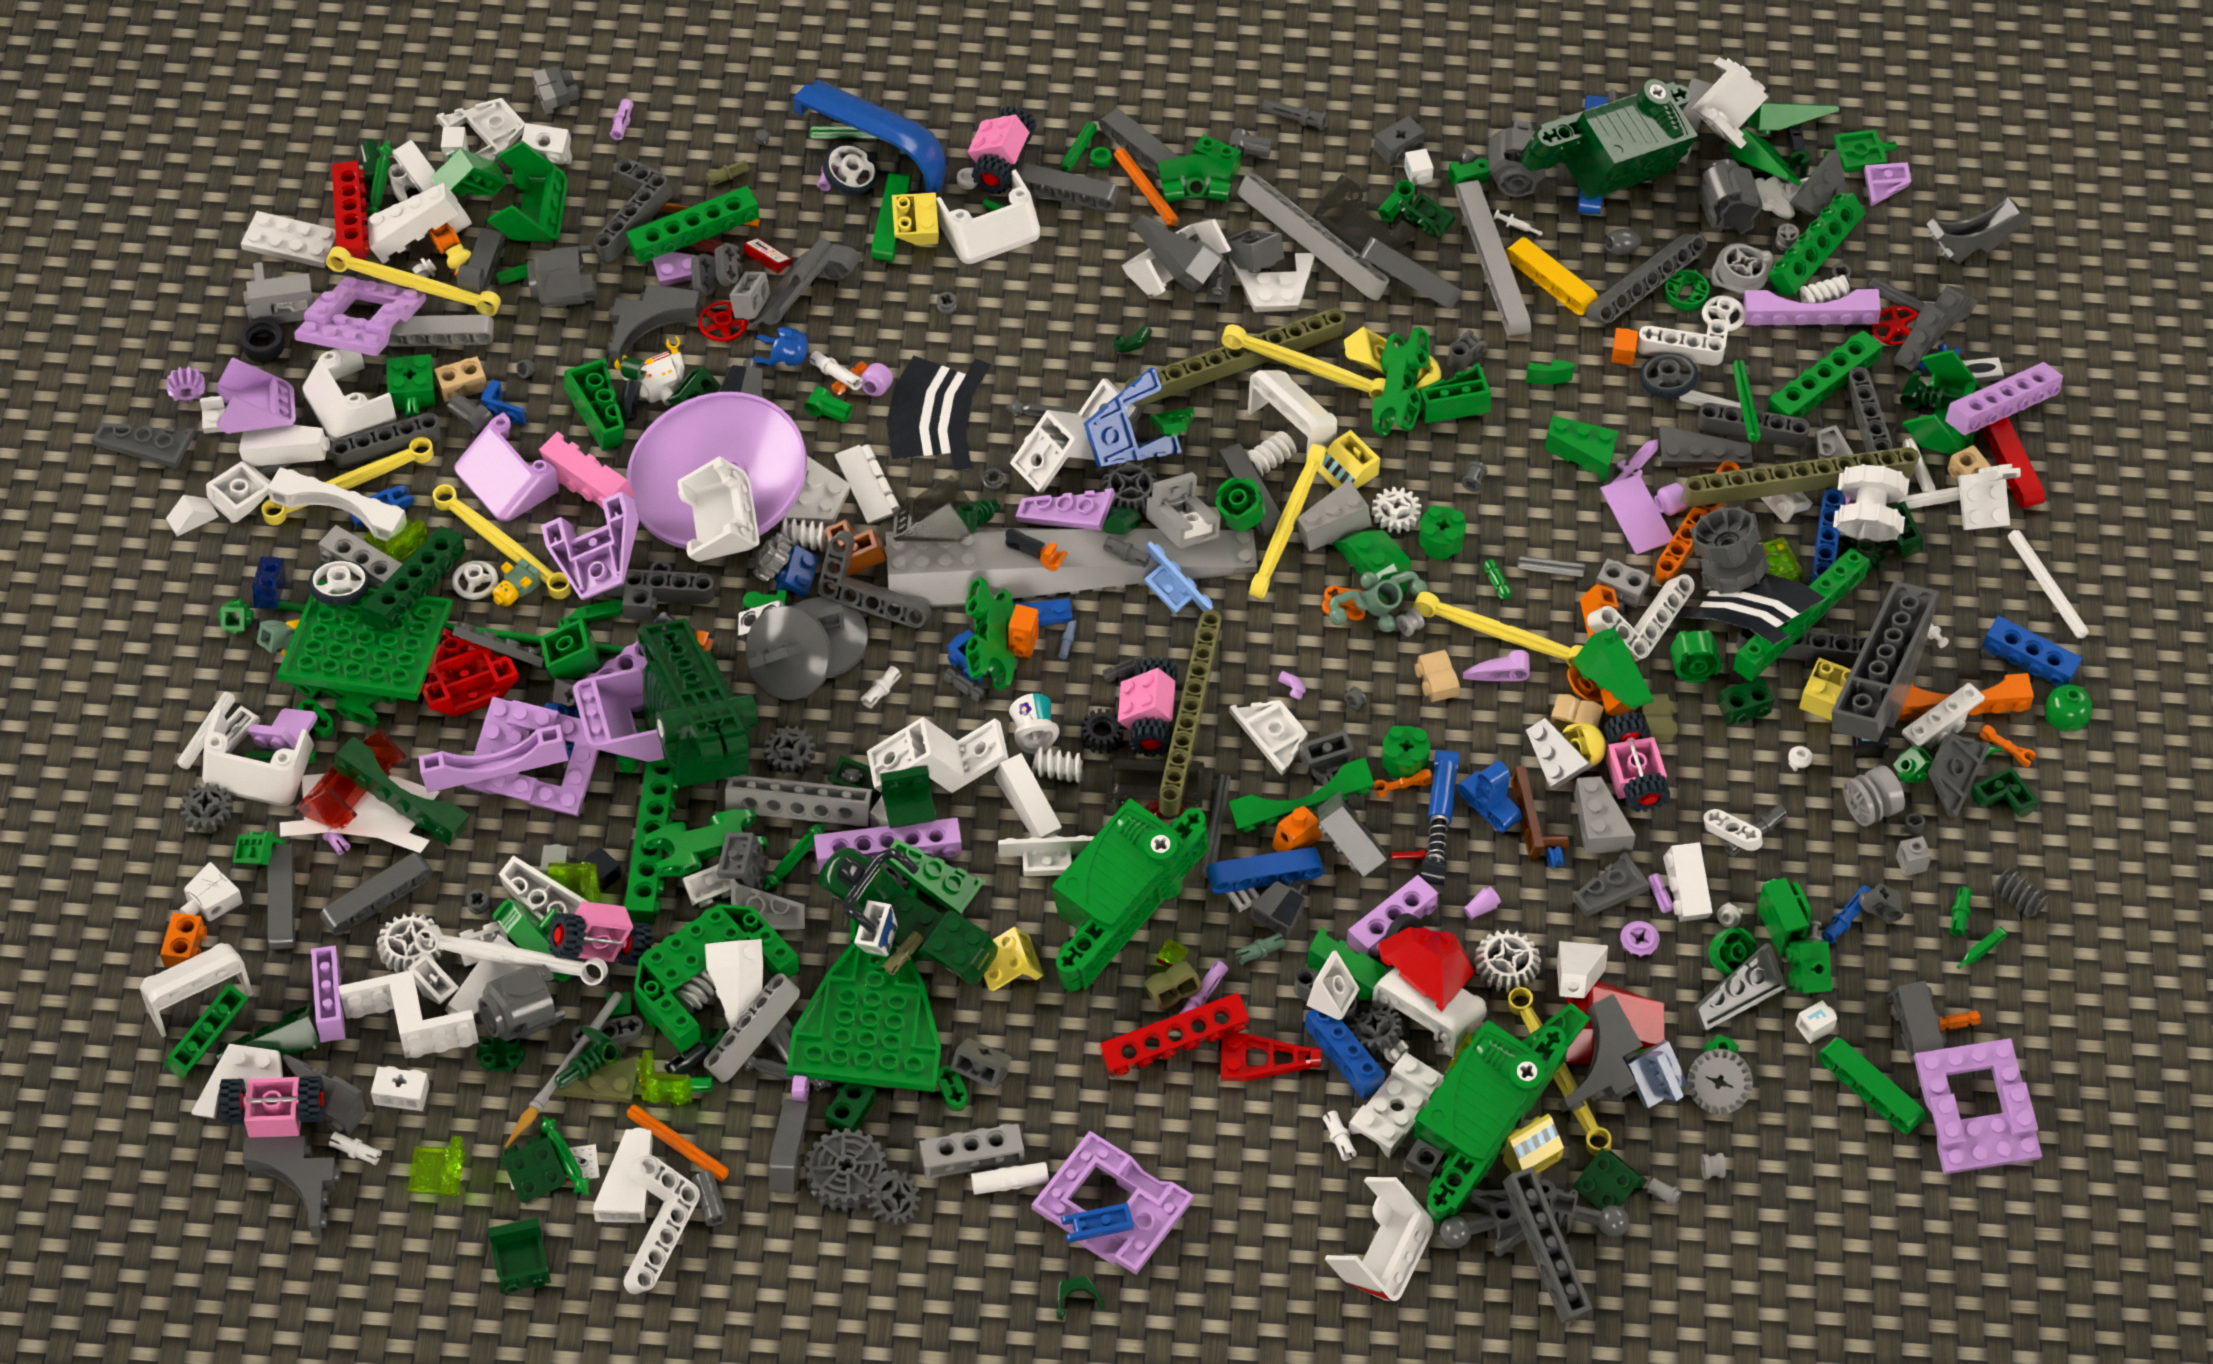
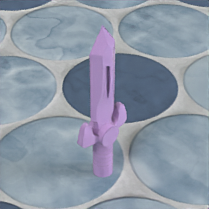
M1658 439L1646 442L1628 461L1629 465H1626V460L1620 461L1617 464V468L1622 472L1612 483L1638 474L1641 476L1643 471L1639 469L1658 450Z

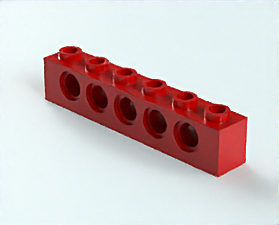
M358 161L332 164L336 247L345 248L349 251L351 257L367 261L366 254H370L368 240L365 241V239H369L368 227L365 226L368 225L367 212L365 211L367 210L366 198L363 197L367 196L365 183H362L366 182L364 169L359 168Z
M1238 992L1102 1042L1099 1045V1050L1109 1076L1116 1074L1119 1077L1129 1073V1068L1138 1065L1140 1068L1153 1064V1060L1162 1057L1163 1060L1171 1058L1177 1054L1176 1051L1183 1048L1186 1051L1195 1049L1200 1046L1199 1043L1202 1041H1217L1223 1037L1222 1034L1229 1031L1232 1034L1241 1032L1246 1029L1245 1026L1248 1025L1249 1017ZM1218 1014H1223L1227 1017L1228 1022L1218 1024L1214 1017ZM1201 1023L1205 1030L1201 1033H1196L1192 1030L1191 1025ZM1172 1031H1177L1181 1034L1182 1039L1176 1042L1172 1041L1168 1034ZM1155 1040L1159 1047L1155 1050H1150L1146 1047L1145 1042ZM1126 1048H1131L1135 1051L1136 1055L1128 1059L1123 1056L1122 1051Z

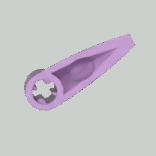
M1514 650L1509 653L1508 657L1479 663L1464 671L1463 679L1524 681L1530 676L1529 654L1523 650Z

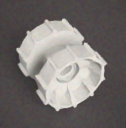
M1861 464L1860 466L1850 468L1845 467L1844 472L1839 475L1838 490L1842 491L1846 498L1849 497L1856 500V503L1841 505L1839 511H1835L1833 528H1837L1840 535H1846L1858 541L1881 542L1892 539L1897 540L1899 534H1903L1905 517L1901 516L1897 509L1886 507V503L1902 502L1903 497L1908 495L1909 479L1905 478L1902 471L1898 472L1885 466Z

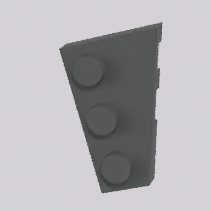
M1624 852L1619 856V860L1616 863L1610 864L1605 868L1603 874L1598 878H1593L1575 893L1574 901L1584 915L1588 917L1648 891L1650 884L1627 853Z

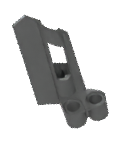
M826 239L817 240L809 251L797 259L773 290L757 317L751 319L749 323L752 326H756L762 321L768 325L778 323L819 273L827 280H842L851 273L861 260L860 254L851 247L831 244Z

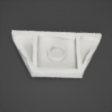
M1281 700L1269 701L1268 703H1251V707L1237 708V705L1230 706L1229 713L1281 776L1285 774L1298 754L1301 743L1307 740V731Z

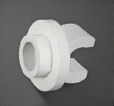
M421 258L420 260L423 264H417L412 268L416 275L426 278L430 274L432 277L436 276L434 271L437 268L430 259L425 260Z
M1803 746L1792 748L1788 755L1789 765L1794 771H1797L1798 768L1809 766L1812 762L1811 751Z
M1728 902L1719 908L1717 918L1723 926L1735 927L1741 921L1743 909H1738Z
M1400 1040L1399 1043L1393 1042V1049L1384 1048L1383 1054L1390 1063L1396 1064L1405 1052L1408 1053L1409 1046L1403 1040Z

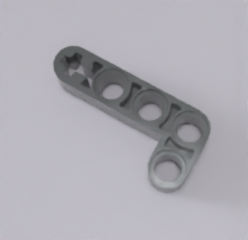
M483 228L480 230L468 265L461 264L457 274L458 288L479 295L483 291H488L504 246L505 234L503 232Z
M784 1099L769 1162V1192L795 1194L798 1161L809 1117V1101H795L792 1099Z

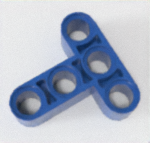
M1497 760L1482 772L1475 771L1457 785V789L1465 801L1493 827L1503 833L1522 819V813L1507 797L1510 773L1507 767Z

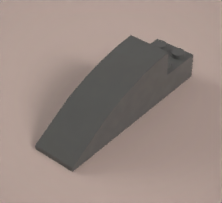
M1894 581L1832 710V731L1878 742L1885 726L1895 727L1926 643L1939 598V591Z

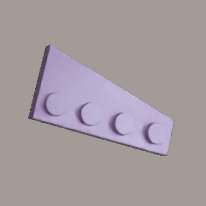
M1113 488L1105 489V492L1099 493L1091 490L1085 491L1081 495L1064 493L1060 497L1053 498L1051 495L1022 498L1015 517L1018 522L1102 531L1115 492Z

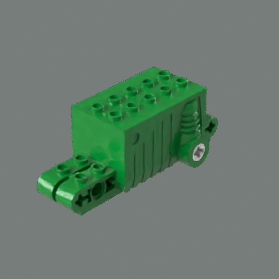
M1129 798L1053 883L1052 890L1058 916L1077 929L1071 941H1066L1061 946L1056 958L1060 983L1065 990L1074 992L1081 987L1086 990L1165 899L1169 900L1177 897L1182 892L1184 887L1183 878L1209 850L1206 819L1201 810L1197 808L1187 809L1179 818L1176 817L1170 825H1167L1133 799Z
M1487 1019L1483 1027H1478L1471 1037L1472 1042L1468 1048L1464 1047L1460 1052L1456 1065L1448 1069L1443 1077L1444 1081L1441 1086L1433 1090L1428 1099L1430 1101L1425 1108L1422 1107L1415 1116L1413 1139L1416 1141L1420 1139L1444 1152V1160H1446L1442 1166L1441 1177L1435 1176L1428 1186L1425 1211L1430 1215L1433 1223H1443L1448 1217L1456 1216L1470 1197L1471 1191L1477 1187L1505 1147L1510 1133L1517 1129L1526 1115L1535 1108L1538 1098L1566 1058L1568 1047L1565 1046L1566 1035L1561 1028L1557 1026L1545 1028L1539 1037L1534 1035L1527 1046ZM1547 1047H1550V1048H1549L1548 1055H1547V1054H1546V1049H1547ZM1454 1183L1457 1187H1452L1449 1184Z

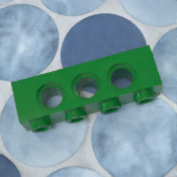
M228 983L169 1054L163 1066L184 1080L244 1008L248 997Z

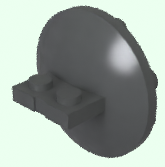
M823 597L806 599L793 605L815 616L823 625L829 637L832 660L827 678L846 673L861 660L868 644V630L864 618L855 608Z
M779 606L769 609L754 621L747 635L745 654L749 671L756 683L768 694L779 699L796 700L814 693L826 680L832 660L830 640L823 625L808 611L796 606Z

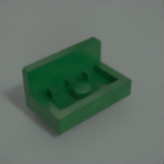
M840 755L832 776L829 775L827 780L835 786L872 789V799L875 800L878 790L874 788L870 766ZM846 769H857L863 776L859 778L858 782H847L841 775L845 773Z

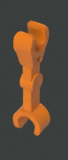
M1985 725L1982 728V732L1979 735L1981 740L1985 742L1992 741L2004 751L2013 754L2022 766L2029 767L2031 761L2025 757H2029L2031 760L2035 759L2036 754L2034 751L2015 746L2010 740L1997 735L1995 729L1990 725Z
M1424 769L1412 777H1403L1389 783L1384 780H1377L1374 782L1373 788H1384L1376 792L1378 798H1383L1387 796L1390 790L1404 789L1410 785H1430L1433 775L1430 769Z

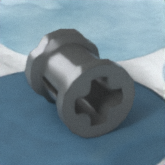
M1470 462L1468 473L1462 478V486L1469 491H1479L1482 485L1481 480L1488 473L1487 467L1481 462Z

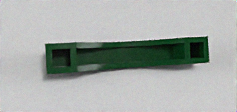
M352 737L336 753L333 768L340 775L346 776L355 782L359 788L365 789L379 801L395 809L398 814L404 815L413 821L416 826L434 835L437 840L450 846L467 828L470 814L452 802L425 799L400 788L382 771L375 759L373 749L355 737Z

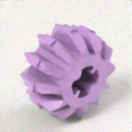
M179 366L178 371L171 370V374L167 376V392L169 396L173 397L174 401L181 400L182 403L185 401L192 403L194 399H200L201 395L204 394L205 379L203 374L199 373L198 369L191 370L189 366L186 369H182Z

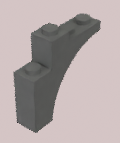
M2008 197L1994 208L1976 217L1958 222H1941L1933 218L1927 223V226L1931 230L1929 232L1930 236L1943 248L1941 251L1942 255L1948 261L1952 259L1960 264L1976 249H1982L1989 253L2025 223L2028 217L2019 205Z
M647 284L645 293L642 292L640 295V301L616 297L614 306H610L609 319H612L613 326L612 337H614L613 341L608 343L607 354L611 356V364L614 365L615 361L618 360L621 365L622 356L626 354L629 348L640 337L658 327L678 322H696L701 306L700 292Z
M1946 285L1935 304L1926 303L1915 320L1917 322L1893 360L1914 372L1920 364L1922 356H1925L1939 338L1953 325L1963 319H1968L1979 300L1961 288Z
M1614 994L1592 1004L1586 1010L1589 1017L1592 1018L1591 1023L1594 1033L1592 1062L1579 1087L1558 1103L1562 1112L1568 1109L1574 1112L1585 1106V1100L1591 1098L1595 1101L1606 1094L1609 1099L1615 1096L1621 1099L1632 1093L1630 1088L1636 1084L1625 1062L1638 1055L1636 1051L1643 1045Z
M305 1136L244 1137L242 1160L245 1170L270 1175L291 1187L302 1199L308 1210L309 1229L312 1238H322L323 1228H327L328 1216L327 1213H324V1207L329 1205V1192H336V1182L341 1181V1168L336 1167L335 1159L312 1158V1146L307 1144Z

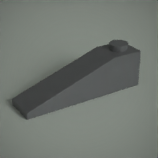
M1143 214L1132 226L1174 279L1185 289L1193 293L1204 284L1223 257V255L1200 240L1196 243L1187 239V234L1179 232V234L1169 231L1167 225Z
M284 1054L282 1057L283 1064L291 1077L322 1076L325 1088L324 1120L332 1131L341 1132L349 1136L367 1115L361 1090L337 1076H334L332 1079L328 1078L326 1073L319 1068L314 1072L307 1063Z

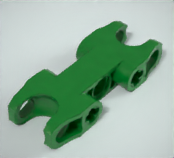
M1421 327L1412 330L1407 343L1405 338L1398 333L1391 334L1387 339L1381 359L1382 371L1387 375L1384 393L1375 397L1372 407L1373 430L1381 437L1387 436L1390 433L1395 420L1398 427L1404 431H1410L1414 427L1419 414L1421 395L1415 388L1417 375L1420 368L1427 366L1430 355L1429 335ZM1419 335L1422 338L1421 345H1419ZM1395 340L1397 342L1398 348L1394 345ZM1404 416L1407 417V424L1405 423ZM1381 418H1383V429L1380 426Z
M979 576L971 582L966 598V614L975 618V635L967 642L966 661L972 678L978 680L989 671L992 676L993 686L997 690L1002 691L1010 686L1015 669V654L1006 649V632H1008V626L1015 608L1012 594L1009 590L1003 588L995 593L993 597L989 592L988 582Z
M289 683L298 692L309 698H313L320 691L337 700L335 708L342 716L368 727H375L378 724L377 715L372 709L368 708V705L375 701L394 705L398 700L393 697Z
M732 809L712 816L710 818L711 826L688 831L684 822H676L650 832L643 839L644 848H660L670 855L669 858L656 863L655 875L658 877H679L698 871L702 867L700 860L721 855L726 832L743 833L741 829L755 823L757 814L752 809ZM763 836L756 837L758 842L761 843L763 851H765L769 844L767 838Z

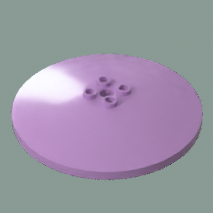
M717 392L697 396L666 411L642 434L634 447L628 463L626 479L634 493L632 499L635 501L638 518L642 525L658 539L675 547L687 549L688 541L692 539L697 540L693 509L692 506L680 499L678 495V480L721 456L741 468L748 475L751 483L758 534L761 536L769 531L793 507L806 478V447L794 421L776 404L759 396L741 392Z

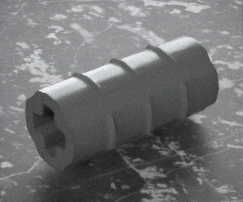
M704 1171L696 1174L692 1180L700 1193L698 1201L706 1225L716 1226L724 1223L727 1220V1215L713 1172Z

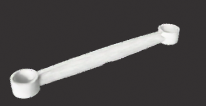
M434 926L422 928L414 939L416 948L422 953L429 954L438 948L522 967L531 966L535 968L545 964L551 972L580 976L582 981L588 985L599 984L608 973L606 963L597 957L590 958L584 963L517 947L445 936ZM422 933H430L435 938V946L429 947L424 944ZM587 965H596L601 971V977L598 979L592 978L587 973Z

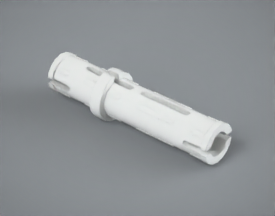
M819 351L811 354L810 358L812 359L809 360L810 363L820 368L821 372L825 375L833 376L853 390H858L862 386V383H860L863 382L861 377L840 366L832 357L827 358Z

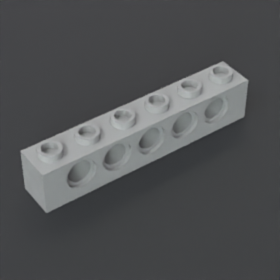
M739 775L728 778L725 789V811L752 809L759 816L868 827L870 811L872 810V789Z

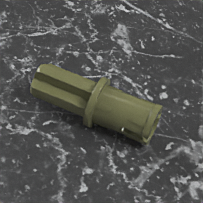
M742 160L729 166L723 165L722 168L716 171L706 173L709 186L712 187L727 180L732 181V177L749 170L746 160Z
M913 931L900 947H895L896 951L882 967L890 975L894 976L907 960H911L910 956L924 940L923 937L916 931Z

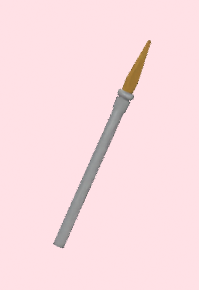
M614 992L589 1027L599 1030L623 996L618 992ZM583 1034L543 1090L529 1103V1108L520 1116L505 1148H508L535 1121L537 1114L543 1111L549 1097L557 1088L554 1082L555 1076L568 1068L569 1060L572 1058L577 1059L591 1040L585 1034Z

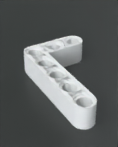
M1682 574L1668 580L1634 628L1611 606H1605L1591 612L1587 618L1588 626L1595 634L1603 630L1615 628L1627 646L1634 662L1639 661L1650 654L1694 590V581L1687 574Z
M645 1155L635 1159L628 1166L629 1176L635 1182L664 1201L625 1276L624 1286L631 1294H639L654 1287L700 1197L698 1187L653 1155ZM642 1164L646 1168V1173L642 1169ZM662 1178L666 1182V1187L662 1183ZM682 1192L685 1194L686 1200L683 1199ZM671 1213L675 1217V1222L671 1218ZM660 1234L664 1238V1243L660 1239ZM649 1255L653 1259V1264L649 1260ZM638 1276L642 1280V1286L638 1282Z

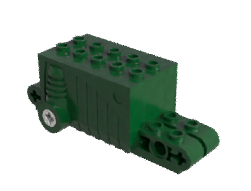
M1651 79L1644 84L1637 94L1541 124L1534 133L1533 138L1529 140L1523 149L1524 154L1521 157V163L1526 169L1537 171L1543 168L1550 169L1562 162L1566 165L1588 200L1671 173L1673 169L1679 166V161L1689 152L1688 149L1698 137L1683 113L1684 108L1692 98L1691 92L1687 87L1676 85L1674 82L1665 84L1660 80Z
M686 618L668 621L663 625L657 623L638 628L637 638L639 647L647 661L643 669V717L650 731L657 729L658 737L662 744L663 756L678 786L702 784L704 782L748 774L750 732L752 727L758 725L757 707L753 696L745 694L733 697L711 651L702 650Z

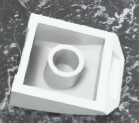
M241 461L206 484L207 497L212 506L226 516L231 523L238 522L258 506L269 494L267 488L271 481L255 467Z

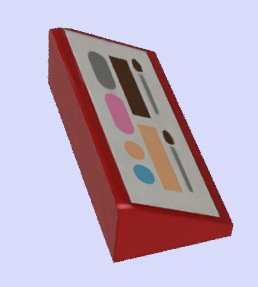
M759 238L744 243V254L777 274L792 261V258Z

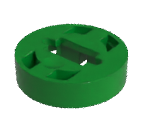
M1696 269L1694 271H1678L1666 280L1664 288L1666 301L1672 307L1682 311H1693L1701 308L1706 303L1709 294L1708 281ZM1692 284L1694 290L1688 301H1680L1678 296L1684 285Z

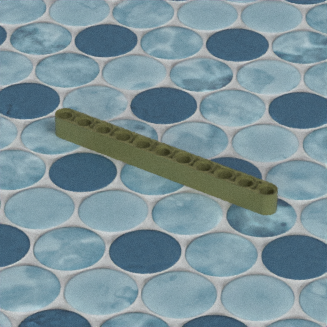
M1334 308L1251 337L1297 352L1340 337L1344 331L1346 316L1342 310ZM1223 346L1156 369L1162 390L1132 404H1140L1142 406L1274 359L1244 347L1235 350ZM1141 375L1127 380L1125 383V388L1128 387L1131 383H1133Z
M1904 447L1692 476L1686 480L1681 499L1684 504L1695 507L1838 487L1839 475L1844 472L1845 467L1850 468L1860 466L1861 464L1885 466L1898 472L1902 471L1906 478L1914 474L1920 455L1914 448Z
M1214 610L1204 611L1200 616L1162 779L1159 811L1168 817L1177 815L1181 809L1219 643L1221 615Z

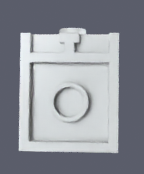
M2012 464L1980 468L1978 469L1979 473L1959 475L1958 483L1963 530L2009 526L2010 517L2006 479L2020 477V468H2012Z

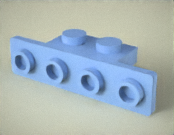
M1151 541L1148 542L1145 550L1151 554V557L1160 566L1144 579V582L1176 615L1193 600L1203 612L1213 610V603L1210 598L1205 594L1201 595L1196 589L1197 586L1194 581L1189 577L1185 578L1181 574V569L1174 561L1170 562L1164 556L1165 552L1158 544L1154 545Z

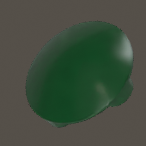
M483 1037L479 1040V1046L475 1051L477 1063L481 1067L495 1072L512 1070L518 1067L525 1058V1050L519 1043L518 1037L509 1041H505L500 1037Z

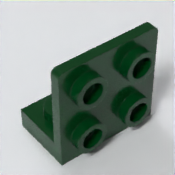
M927 766L880 773V789L890 829L936 821Z
M1602 1147L1574 1183L1573 1188L1602 1211L1603 1208L1609 1205L1621 1207L1635 1187L1643 1188L1648 1180L1613 1151Z

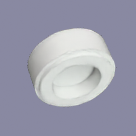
M963 168L957 173V184L963 189H973L978 185V183H974V178L971 176L972 168Z

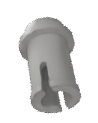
M1656 1178L1652 1179L1647 1190L1648 1193L1665 1200L1667 1205H1676L1681 1196V1191L1678 1190V1187L1675 1186L1673 1188Z

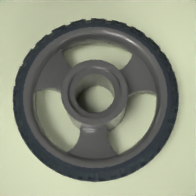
M1663 353L1653 356L1643 364L1640 370V382L1643 388L1650 394L1660 398L1683 396L1689 393L1698 381V369L1695 363L1688 357L1675 353ZM1680 365L1685 367L1690 373L1681 374ZM1658 366V376L1648 378L1649 372Z

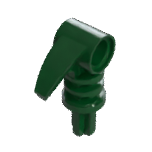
M1916 370L1908 378L1900 397V402L1909 409L1918 408L1921 402L1923 406H1937L1938 409L1944 410L1947 405L1966 395L1949 393L1947 387L1939 389L1938 387L1926 386L1924 382L1919 380L1921 372Z
M981 499L973 505H960L958 511L944 505L943 514L950 523L956 526L957 531L975 533L977 532V525L988 522L994 517V513L1000 509V504L997 503L996 499L990 501Z
M581 1025L579 1030L592 1041L589 1050L584 1052V1055L581 1054L577 1059L572 1058L569 1060V1067L555 1076V1084L560 1089H563L575 1080L581 1082L586 1080L588 1075L594 1073V1070L601 1068V1063H616L621 1056L620 1046L612 1042L603 1032Z

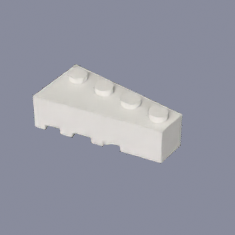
M442 183L405 201L394 204L383 211L374 213L372 216L367 217L369 248L383 264L390 260L388 256L394 252L401 253L406 249L405 245L414 239L419 241L424 238L429 229L433 228L436 230L459 214L458 199L446 184Z
M512 856L499 873L502 884L508 892L540 921L552 907H555L562 913L575 914L581 902L586 901L515 856Z

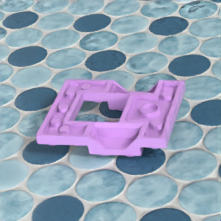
M345 277L332 292L324 291L304 313L305 321L294 332L295 340L378 356L388 344L392 327L397 321L407 323L426 301V293L416 291L415 289L396 287L395 285H384L374 281ZM356 299L383 305L369 321L364 318H353L343 315Z
M492 697L474 756L507 750L528 738L536 729L558 724L561 726L565 741L574 743L572 754L561 786L541 782L537 778L521 775L519 772L464 784V787L486 794H500L512 797L533 806L579 817L599 750L588 746L582 722L579 718L563 715L555 710L516 700L508 701Z
M2011 1038L1915 1053L1913 1057L1925 1104L1933 1115L1937 1131V1150L1943 1174L2037 1160L2042 1157L2036 1134L2038 1126L2027 1084L2021 1078ZM1991 1069L2003 1113L1961 1120L1955 1096L1950 1092L1946 1076Z
M1089 1131L1032 1203V1210L1067 1232L1075 1233L1073 1224L1063 1225L1061 1217L1086 1211L1071 1202L1070 1199L1095 1167L1101 1169L1117 1179V1185L1133 1194L1126 1203L1129 1205L1134 1230L1076 1242L1112 1265L1116 1266L1118 1263L1137 1275L1192 1203L1194 1195L1173 1182L1159 1181L1143 1171L1133 1157Z

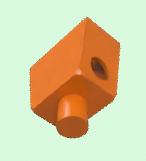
M1305 806L1296 808L1293 813L1277 825L1272 847L1277 852L1310 847L1322 838V832L1318 827L1320 824L1319 820Z

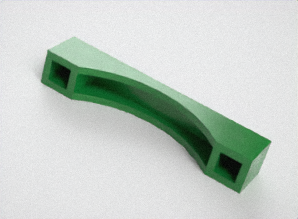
M1366 758L1343 764L1327 785L1306 797L1288 801H1275L1250 794L1229 801L1228 807L1236 831L1242 830L1244 834L1256 830V825L1265 823L1266 826L1280 822L1279 818L1289 816L1296 808L1305 806L1307 809L1311 808V811L1318 810L1317 807L1339 791L1345 796L1343 798L1344 801L1348 800L1347 796L1355 793L1357 797L1366 795L1371 792L1370 788H1373L1374 782Z

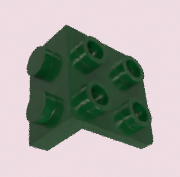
M1422 192L1412 205H1409L1402 199L1398 201L1401 206L1400 211L1406 216L1405 218L1413 225L1418 223L1422 230L1430 237L1435 235L1440 239L1456 219L1453 214Z
M540 1134L526 1139L527 1144L518 1148L515 1144L503 1149L504 1154L498 1157L501 1165L506 1168L518 1199L521 1202L530 1201L566 1184L565 1175L549 1137L541 1138Z

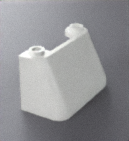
M719 456L678 480V495L680 499L692 506L697 540L692 539L687 543L686 551L688 557L700 562L751 550L759 545L751 483L745 471Z
M1394 967L1375 985L1372 1007L1377 1010L1380 1006H1383V1009L1389 1007L1392 1008L1393 1012L1395 1009H1398L1434 1032L1433 1039L1436 1041L1441 1039L1445 1044L1443 1052L1453 1058L1486 1017L1487 1008L1485 1001L1481 997L1472 995L1462 989L1441 1012L1435 1007L1437 1002L1421 995L1399 976L1400 971Z

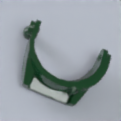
M1088 1276L1072 1278L1058 1283L1057 1319L1064 1320L1063 1317L1066 1314V1311L1062 1308L1064 1297L1074 1291H1085L1091 1294L1097 1300L1099 1310L1103 1311L1105 1309L1104 1301L1101 1300L1094 1283Z

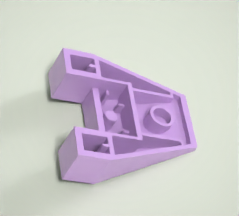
M623 492L602 499L607 525L576 537L574 525L562 517L541 525L547 549L581 600H586L624 584L639 518L634 499Z

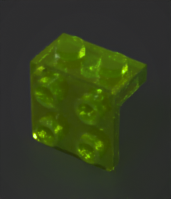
M643 1050L642 1059L637 1060L638 1086H641L642 1100H647L651 1103H658L660 1101L672 1102L677 1105L691 1103V1077L682 1074L656 1073L654 1051Z

